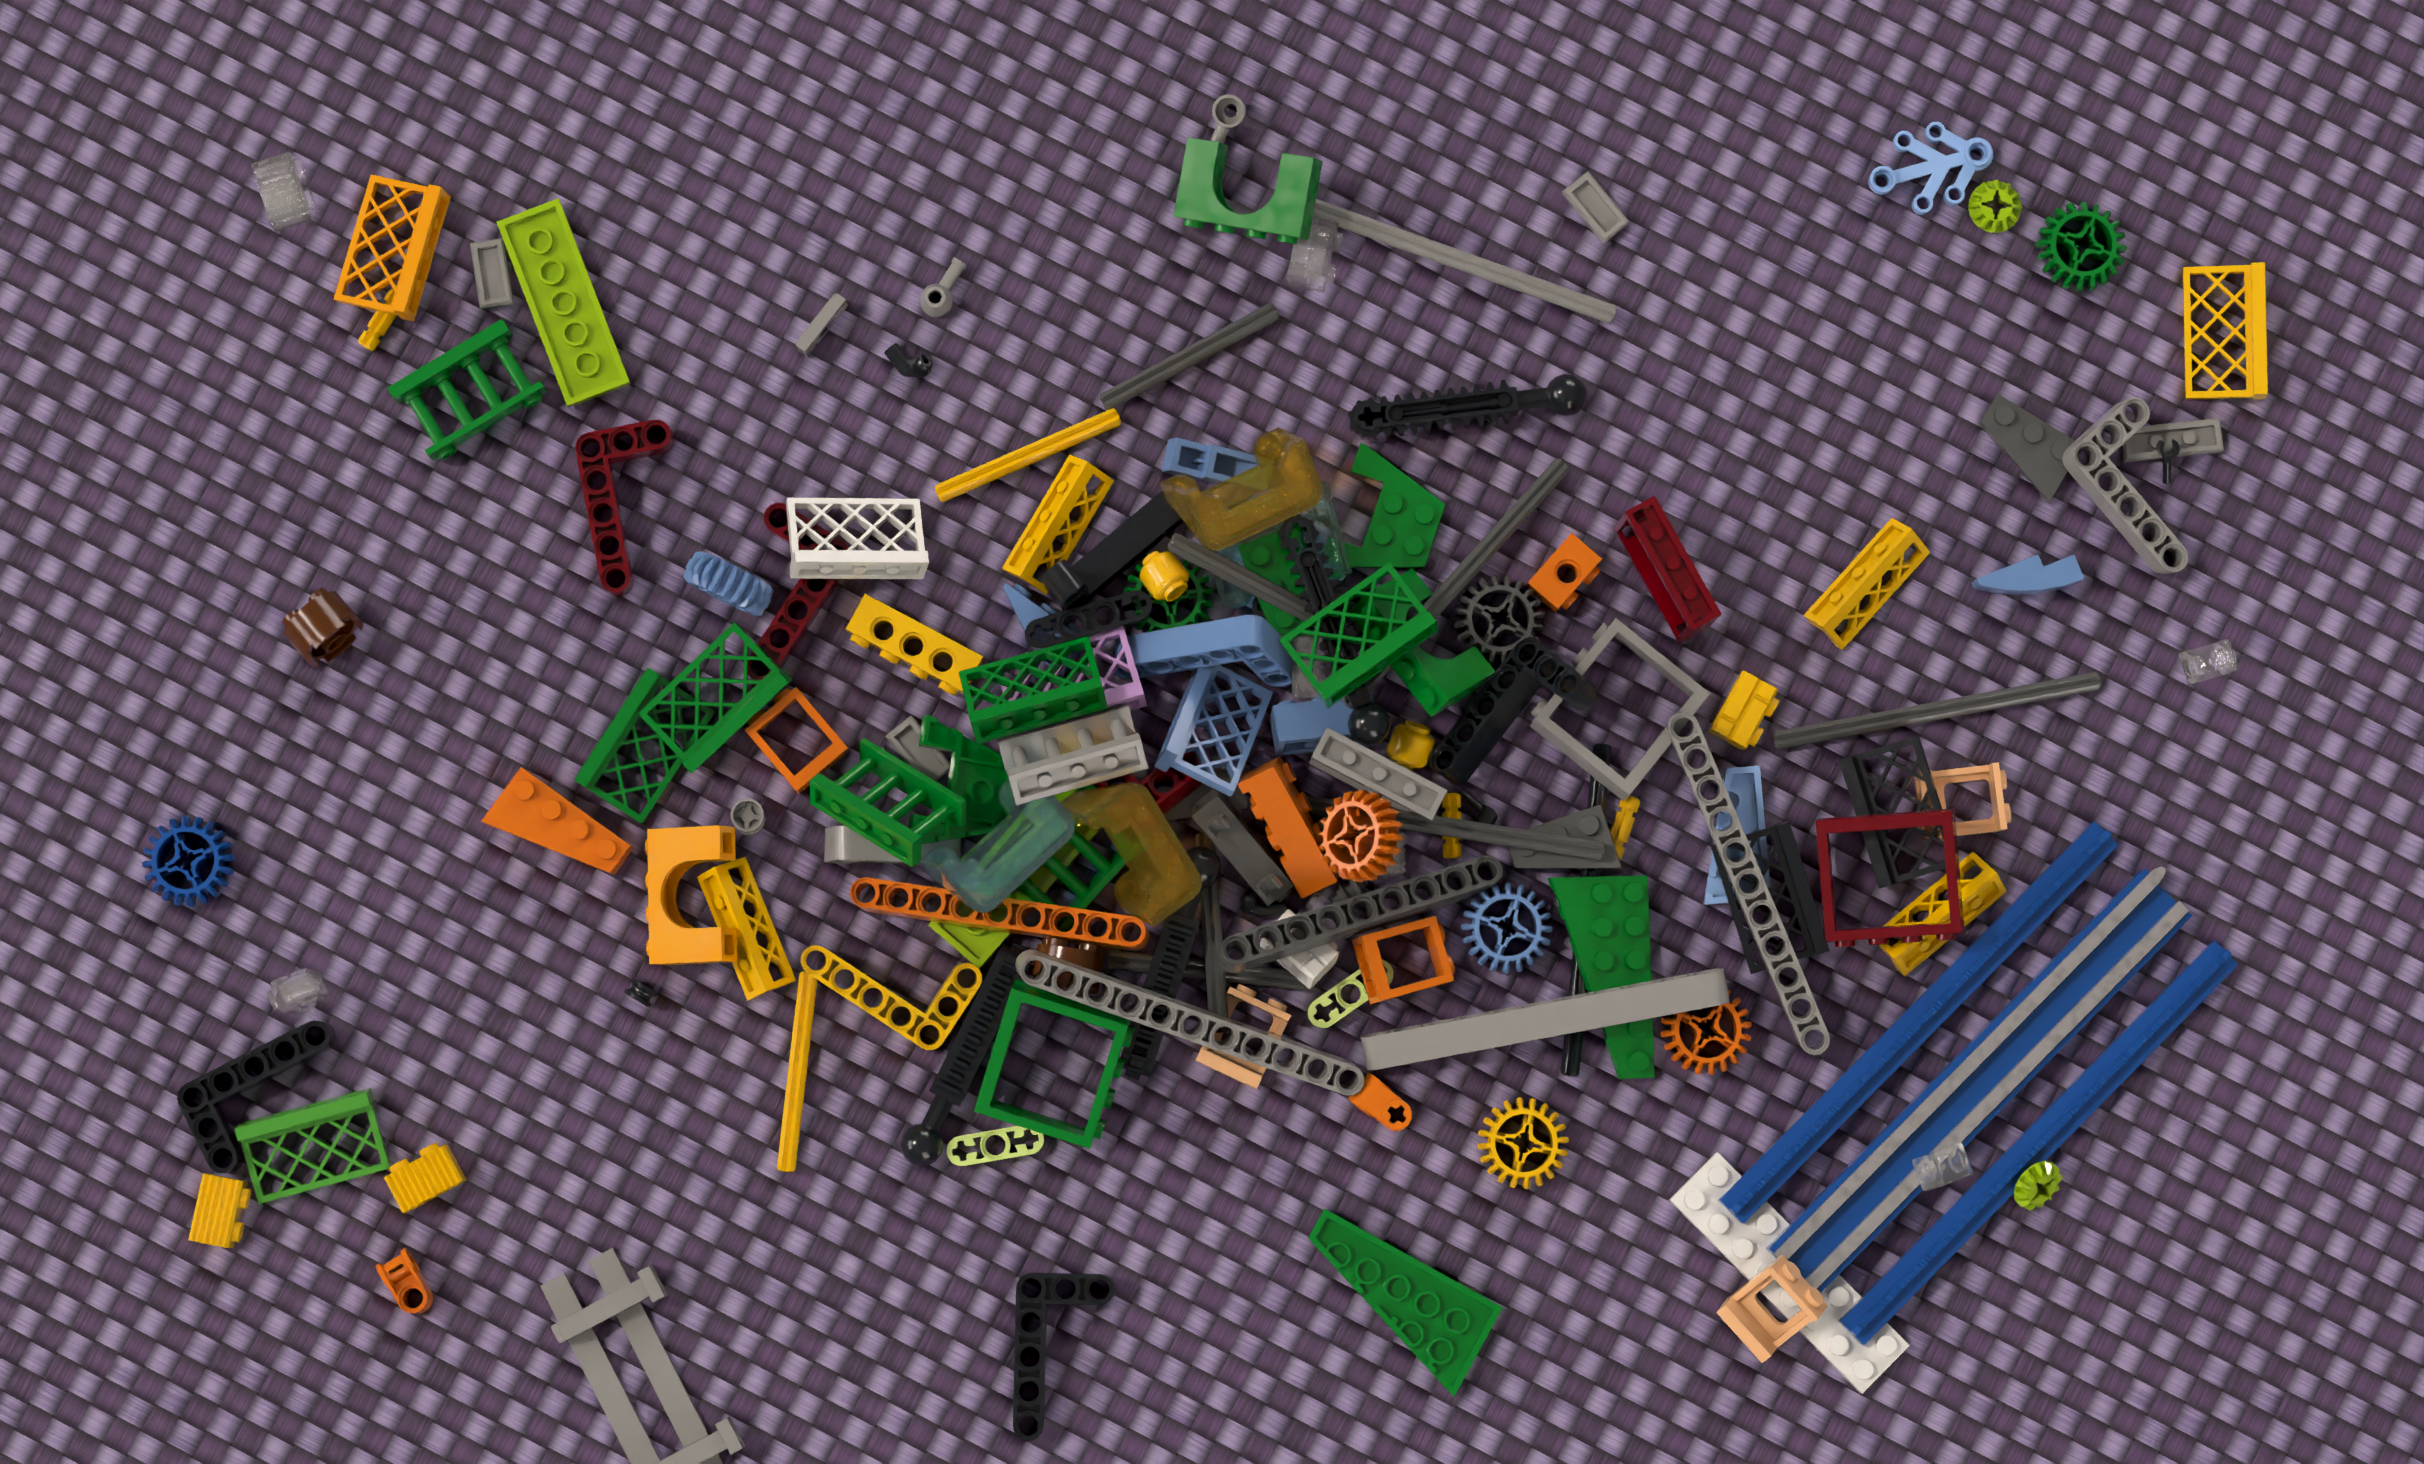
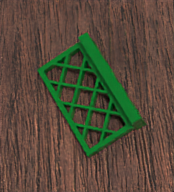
M1389 562L1279 639V642L1328 709L1438 631L1436 620L1430 612L1426 611ZM1389 574L1396 583L1394 596L1375 593L1377 582ZM1371 587L1370 592H1364L1366 589ZM1400 590L1406 597H1399ZM1355 597L1369 598L1367 614L1347 613L1349 601ZM1374 599L1393 602L1390 619L1371 616ZM1397 603L1411 604L1418 614L1409 621L1396 620ZM1344 606L1343 612L1337 611L1339 608ZM1328 616L1341 618L1339 635L1320 632L1322 620ZM1346 619L1365 621L1362 638L1344 636ZM1370 622L1389 625L1387 636L1380 641L1367 639ZM1316 625L1315 631H1309ZM1393 626H1400L1395 631H1393ZM1300 636L1314 637L1311 654L1296 652L1290 643ZM1319 638L1337 641L1335 658L1316 655ZM1342 642L1361 644L1359 656L1353 660L1340 659ZM1366 645L1372 646L1365 651ZM1302 659L1310 660L1309 668ZM1314 662L1332 663V675L1319 683L1312 674ZM1338 664H1339V665H1345L1344 667H1342L1341 669H1339V670L1337 671V669H1338Z
M735 621L641 709L638 714L683 761L682 764L692 774L793 678L784 669L781 670ZM734 632L744 641V655L725 654V640ZM720 646V654H711ZM749 648H750L757 656L749 655ZM706 658L720 659L719 678L701 677V663ZM725 659L744 660L743 679L724 678ZM749 660H761L771 672L762 680L748 679ZM696 668V677H687ZM681 681L696 682L695 701L677 700V685ZM701 682L719 683V702L700 701ZM724 683H742L743 698L739 702H724ZM748 684H757L748 692ZM672 691V700H664L663 698ZM657 704H670L671 723H658L649 712ZM676 705H695V724H676ZM700 706H719V721L714 725H700ZM724 707H732V708L724 715ZM664 728H671V736ZM676 728L695 729L694 744L686 752L676 742ZM700 729L708 730L700 737Z
M1089 636L959 671L968 715L977 744L1108 708ZM1086 650L1085 655L1079 662L1068 659L1072 652ZM1043 660L1053 662L1046 671L1035 668V666ZM1061 665L1073 669L1066 679L1054 675ZM1011 669L1020 670L1014 680L1003 677V674ZM1081 673L1093 677L1092 679L1074 683ZM1029 674L1040 678L1033 688L1022 684ZM978 678L988 680L981 689L970 686L968 681ZM1048 682L1059 686V688L1041 692ZM996 683L1007 687L1000 697L989 693ZM1015 691L1027 695L1020 699L1008 701ZM983 700L994 704L991 707L976 710Z
M650 668L645 670L574 778V781L641 824L683 762L676 754L666 756L663 740L658 734L641 738L637 737L635 723L641 717L638 712L654 698L653 696L660 685L666 687L670 683ZM677 687V700L678 696H680L684 700L695 701L694 697ZM676 705L679 724H684L681 708L695 705ZM655 706L649 714L653 715L654 719L659 723L657 714L671 711V707L656 710ZM700 706V710L706 713L700 725H707L715 711L708 706ZM632 729L634 739L624 741ZM695 729L676 730V734H682L685 752L694 744L695 731L688 742L685 732ZM658 738L662 757L643 761L639 742ZM635 743L639 762L619 766L616 752L620 746ZM612 758H614L615 767L606 769ZM676 758L673 765L669 769L667 760ZM663 761L666 773L663 780L647 784L644 765ZM640 766L644 785L624 789L620 770ZM617 772L620 786L619 791L605 793L595 786L603 773ZM657 787L654 794L650 798L648 788ZM645 789L647 804L639 815L628 807L625 793ZM621 794L623 804L611 796Z

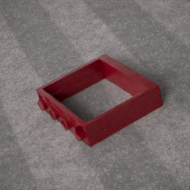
M1655 495L1625 511L1615 525L1614 530L1678 644L1709 628L1722 614ZM1631 526L1635 535L1626 539L1622 530ZM1685 622L1687 627L1679 633L1676 627Z
M1955 809L1820 818L1816 820L1826 942L1835 941V947L1855 946V940L1868 939L1869 945L1888 944L1889 938L1902 937L1903 943L1923 941V935H1936V940L1957 939V933H1962L1965 930ZM1942 825L1950 922L1837 930L1829 833Z

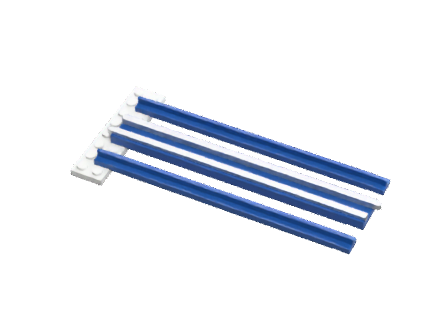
M2095 821L2038 876L1742 1176L1716 1152L1669 1199L1748 1281L1781 1255L1798 1267L1801 1276L1811 1287L1816 1288L1822 1294L1824 1301L1828 1305L1818 1320L1815 1322L1811 1321L1799 1332L1862 1394L1910 1346L1887 1322L2014 1194L2015 1185L2024 1171L2035 1163L2046 1161L2238 965L2231 957L2232 953L2228 949L2224 950L2215 940L2211 941L1862 1297L1839 1275L2192 917L2188 912L2189 910L2180 901L2176 902L2159 885L2166 872L2164 867H2158L2151 872H2148L2145 868L2139 870L1789 1224L1767 1200L2118 846L2110 837L2112 834L2108 830L2104 831ZM1775 1279L1759 1291L1787 1320L1801 1310Z

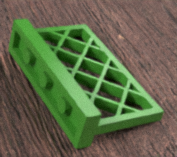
M371 1088L242 1122L234 1128L237 1140L241 1142L258 1204L389 1169L391 1165L374 1109ZM367 1112L371 1126L365 1136L347 1127L354 1115ZM347 1118L344 1125L336 1121ZM330 1123L340 1129L332 1145L314 1136L321 1124ZM314 1127L311 1134L303 1130L306 1128ZM297 1132L308 1138L299 1154L281 1145L288 1133ZM344 1132L362 1141L353 1157L336 1148ZM371 1132H373L375 1142L368 1139ZM281 1136L278 1142L270 1139L273 1137ZM264 1141L275 1147L266 1163L253 1156L251 1143ZM311 1141L329 1150L320 1166L303 1157ZM365 1143L378 1150L381 1163L368 1166L356 1159ZM278 1150L296 1159L287 1175L270 1166ZM332 1152L350 1162L344 1173L335 1175L324 1169ZM299 1161L317 1171L311 1182L303 1184L291 1177ZM353 1164L360 1167L359 1169L350 1171ZM256 1165L263 1168L260 1174L258 1173ZM266 1170L284 1180L278 1191L264 1194L261 1179ZM320 1173L327 1176L326 1178L317 1180ZM287 1182L294 1185L293 1187L284 1189Z

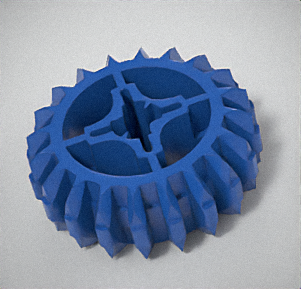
M183 816L181 827L176 819H170V831L160 825L157 830L162 837L160 839L154 836L149 837L148 840L155 844L154 850L144 848L143 853L152 856V860L142 862V867L153 869L152 872L145 875V879L147 881L158 880L151 889L156 893L164 889L161 897L164 901H169L174 895V905L181 906L186 897L187 905L195 907L196 896L202 904H207L209 898L206 892H209L214 897H218L220 892L215 886L217 884L224 887L229 885V882L223 879L222 876L224 873L234 874V869L225 867L226 862L235 861V856L225 855L224 852L231 849L233 845L231 842L220 844L226 833L220 830L213 834L216 827L215 823L210 821L203 828V818L196 817L192 825L190 817ZM198 834L211 847L194 850L190 842L186 841L184 835ZM175 840V856L172 860L165 863L164 866L166 850ZM186 852L190 856H198L191 862V871H189V867H180L187 860ZM214 857L212 872L203 882L202 868L205 863ZM184 873L187 880L191 881L193 888L180 889L172 884L167 876Z

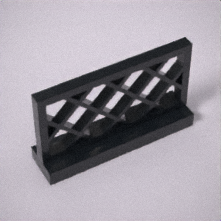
M1919 735L1839 760L1856 816L1895 813L1902 797L1919 805L1917 811H1922L1923 808L1928 811L1943 810ZM1913 744L1917 759L1910 769L1896 762L1895 759L1901 748ZM1894 750L1890 758L1883 755L1884 753ZM1877 756L1888 762L1880 779L1868 774L1865 759ZM1892 765L1909 773L1901 790L1884 782ZM1919 765L1922 771V775L1916 772ZM1913 776L1924 781L1927 791L1922 801L1905 793ZM1871 781L1877 783L1874 790ZM1882 786L1898 794L1890 811L1878 806L1876 796ZM1929 797L1933 807L1926 804ZM1942 825L1935 826L1932 834L1920 827L1907 828L1900 843L1888 838L1886 829L1861 831L1878 887L1884 888L1945 869V861L1937 864L1925 857L1933 841L1944 845V840L1936 836L1940 829L1943 838ZM1913 829L1929 837L1921 855L1904 846ZM1891 845L1897 847L1895 853H1893ZM1903 850L1918 858V861L1912 872L1900 875L1896 861ZM1922 862H1925V863L1931 865V866H1928V867L1919 869L1920 866H1921V864H1922Z
M1783 821L1745 834L1747 840L1750 841L1751 849L1757 838L1771 835L1774 849L1768 860L1755 853L1753 854L1755 858L1766 863L1761 871L1763 878L1770 866L1782 871L1784 881L1778 892L1769 887L1768 890L1776 895L1773 900L1775 906L1780 898L1792 903L1794 913L1788 924L1783 921L1782 923L1786 927L1787 935L1790 930L1802 935L1806 949L1795 952L1797 959L1830 951L1790 822ZM1737 842L1731 843V844L1727 847V848H1729V847L1734 846V847H1736V848H1738V849L1744 851V848H1743L1742 846L1738 845V844H1741V843H1737ZM1715 844L1710 845L1750 974L1766 970L1764 962L1756 965L1754 963L1751 952L1756 944L1755 939L1753 938L1749 945L1746 934L1753 937L1752 932L1743 927L1741 920L1744 913L1742 909L1740 913L1738 911L1736 902L1739 903V901L1733 895L1732 884L1728 879ZM1775 855H1777L1780 866L1772 862ZM1743 875L1742 878L1755 884L1753 887V889H1755L1757 881L1746 875ZM1785 887H1787L1790 898L1782 894ZM1756 907L1754 908V911L1765 916L1762 922L1768 920L1770 916L1769 909L1766 913ZM1795 919H1797L1800 930L1792 927ZM1780 938L1776 945L1767 940L1766 944L1775 948L1772 954H1776L1781 951L1783 941Z

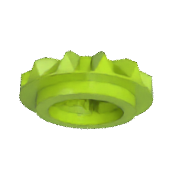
M1998 179L1983 182L1972 192L1969 199L1968 210L1972 221L1980 229L1990 233H2001L2010 229L2018 221L2022 210L2020 194L2012 188L2011 184L2001 182ZM1997 194L1999 203L2009 207L2000 209L1996 219H1994L1993 209L1984 205L1991 203Z
M2041 1161L2030 1166L2020 1176L2015 1185V1201L2029 1211L2036 1206L2042 1208L2044 1202L2048 1199L2052 1200V1194L2060 1189L2058 1183L2063 1178L2059 1173L2060 1169L2050 1161ZM2037 1182L2041 1184V1186L2038 1189L2036 1185Z

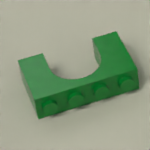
M1187 137L1173 216L1183 219V226L1203 229L1204 223L1215 225L1214 231L1234 234L1235 228L1247 230L1246 236L1258 239H1266V233L1278 235V242L1297 245L1298 239L1309 240L1323 161L1313 157L1282 153L1277 184L1270 201L1256 212L1239 214L1228 205L1222 190L1228 146L1219 142Z
M1413 568L1400 575L1422 605L1433 594ZM1392 579L1377 587L1375 593L1394 596L1396 583ZM1400 590L1399 597H1406ZM1361 598L1348 613L1366 615L1369 598ZM1374 599L1371 616L1390 619L1393 602ZM1397 603L1395 619L1406 621V617L1415 613L1416 610L1411 604ZM1354 620L1359 628L1364 631L1365 621ZM1370 622L1367 638L1382 640L1387 636L1389 625ZM1393 626V631H1395L1400 626ZM1417 645L1390 665L1431 717L1478 690L1495 673V670L1475 646L1455 658L1439 659L1426 653Z

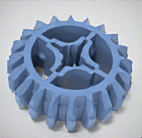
M704 551L694 553L692 559H689L683 575L687 583L752 616H761L774 592L765 581L738 566Z
M1511 883L1504 884V893H1500L1499 887L1496 884L1491 888L1493 896L1489 897L1486 891L1479 893L1484 901L1482 904L1475 899H1471L1469 904L1476 909L1475 913L1471 911H1464L1463 913L1465 918L1472 920V924L1466 923L1461 925V930L1472 932L1471 936L1463 938V943L1468 944L1474 941L1476 946L1468 951L1469 955H1475L1480 951L1483 955L1477 963L1483 965L1487 959L1492 960L1489 968L1492 972L1497 969L1498 963H1503V974L1509 973L1510 963H1514L1515 970L1521 972L1523 970L1521 960L1524 959L1530 967L1535 964L1530 956L1532 952L1540 958L1543 957L1544 952L1537 947L1538 944L1550 945L1551 941L1548 938L1541 937L1542 932H1552V926H1542V921L1551 918L1550 913L1539 914L1538 910L1545 906L1543 900L1535 906L1530 902L1536 896L1534 891H1531L1526 898L1521 896L1524 891L1523 885H1519L1514 894L1511 893ZM1498 901H1511L1503 917L1496 918L1483 915V912L1489 905ZM1520 905L1529 912L1533 920L1534 932L1519 924L1517 917ZM1511 912H1513L1510 920L1512 921L1511 927L1518 932L1514 935L1509 933L1508 937L1504 938L1501 944L1503 930L1495 924H1498L1500 921L1505 923V919L1510 918ZM1479 924L1486 926V928L1491 929L1495 933L1496 943L1494 951H1491L1484 944L1480 935ZM1511 939L1531 942L1522 953L1514 956H1503L1504 950Z

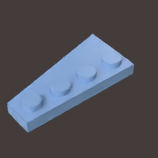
M1760 766L1726 768L1723 782L1745 834L1764 829L1765 818ZM1720 811L1717 816L1716 829H1726L1731 823V817L1728 812ZM1766 836L1757 838L1752 852L1768 860ZM1734 846L1726 849V856L1732 861L1739 860L1744 854V851ZM1711 853L1703 905L1728 903L1713 853ZM1755 858L1760 871H1762L1766 863ZM1768 868L1764 876V880L1767 887L1770 888V877ZM1745 874L1746 876L1757 881L1755 875ZM1742 877L1739 881L1740 889L1745 892L1751 891L1755 885ZM1732 887L1731 889H1732L1733 895H1734L1735 897H1737L1736 894H1735V892H1734V889H1733V887Z

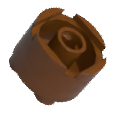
M320 588L312 593L308 599L309 602L300 610L291 611L282 621L286 626L284 631L285 637L312 667L320 666L316 661L322 658L329 662L342 654L356 640L357 637L353 632L357 626L361 631L363 628V622L341 596L335 591L327 592L325 588Z
M1043 938L1042 944H1037V951L1099 973L1102 972L1104 954L1100 953L1101 946L1081 943L1075 944V948L1068 947L1069 941L1056 938ZM1035 960L1033 975L1038 973L1041 968V962ZM1065 971L1059 974L1056 981L1057 985H1068L1073 977L1072 972ZM1100 982L1092 984L1088 994H1098Z

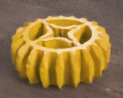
M1518 1097L1516 1098L1515 1109H1512L1511 1103L1506 1100L1503 1101L1505 1113L1502 1114L1498 1108L1494 1107L1491 1111L1497 1119L1495 1121L1487 1117L1483 1119V1123L1491 1128L1489 1132L1485 1130L1478 1131L1479 1136L1487 1137V1143L1477 1144V1149H1488L1489 1154L1480 1157V1161L1484 1163L1492 1160L1494 1164L1487 1169V1172L1492 1174L1499 1169L1501 1171L1497 1178L1499 1183H1503L1508 1175L1511 1176L1509 1182L1511 1188H1515L1518 1178H1521L1523 1188L1529 1189V1178L1533 1177L1536 1185L1541 1186L1543 1185L1541 1173H1544L1547 1178L1552 1179L1554 1174L1549 1167L1551 1165L1558 1169L1563 1167V1164L1555 1160L1556 1155L1567 1156L1568 1151L1558 1149V1143H1567L1569 1138H1558L1557 1132L1564 1130L1566 1126L1565 1124H1558L1554 1127L1552 1122L1558 1118L1559 1114L1554 1112L1547 1118L1544 1115L1549 1107L1546 1103H1543L1537 1111L1534 1110L1536 1099L1531 1098L1528 1102V1107L1523 1108V1099ZM1524 1115L1523 1122L1515 1134L1498 1132L1500 1126L1510 1117ZM1534 1118L1545 1126L1549 1134L1550 1144L1540 1142L1534 1137L1532 1125ZM1526 1129V1140L1531 1142V1144L1538 1145L1539 1148H1525V1153L1520 1155L1519 1146L1514 1144V1142L1507 1141L1506 1138L1515 1139L1516 1136L1521 1138L1520 1134L1525 1133ZM1495 1142L1505 1144L1512 1149V1168L1507 1167L1499 1158ZM1530 1153L1548 1154L1540 1166L1531 1171L1521 1172L1523 1163H1525V1159Z

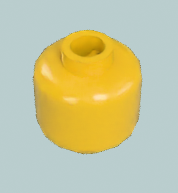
M1154 551L1142 561L1144 566L1139 573V578L1155 599L1170 602L1184 594L1188 588L1189 572L1175 554L1170 551L1162 553Z
M1406 720L1405 724L1395 726L1386 748L1387 755L1395 763L1410 771L1413 768L1425 767L1435 744V740L1430 734L1431 729L1410 720Z

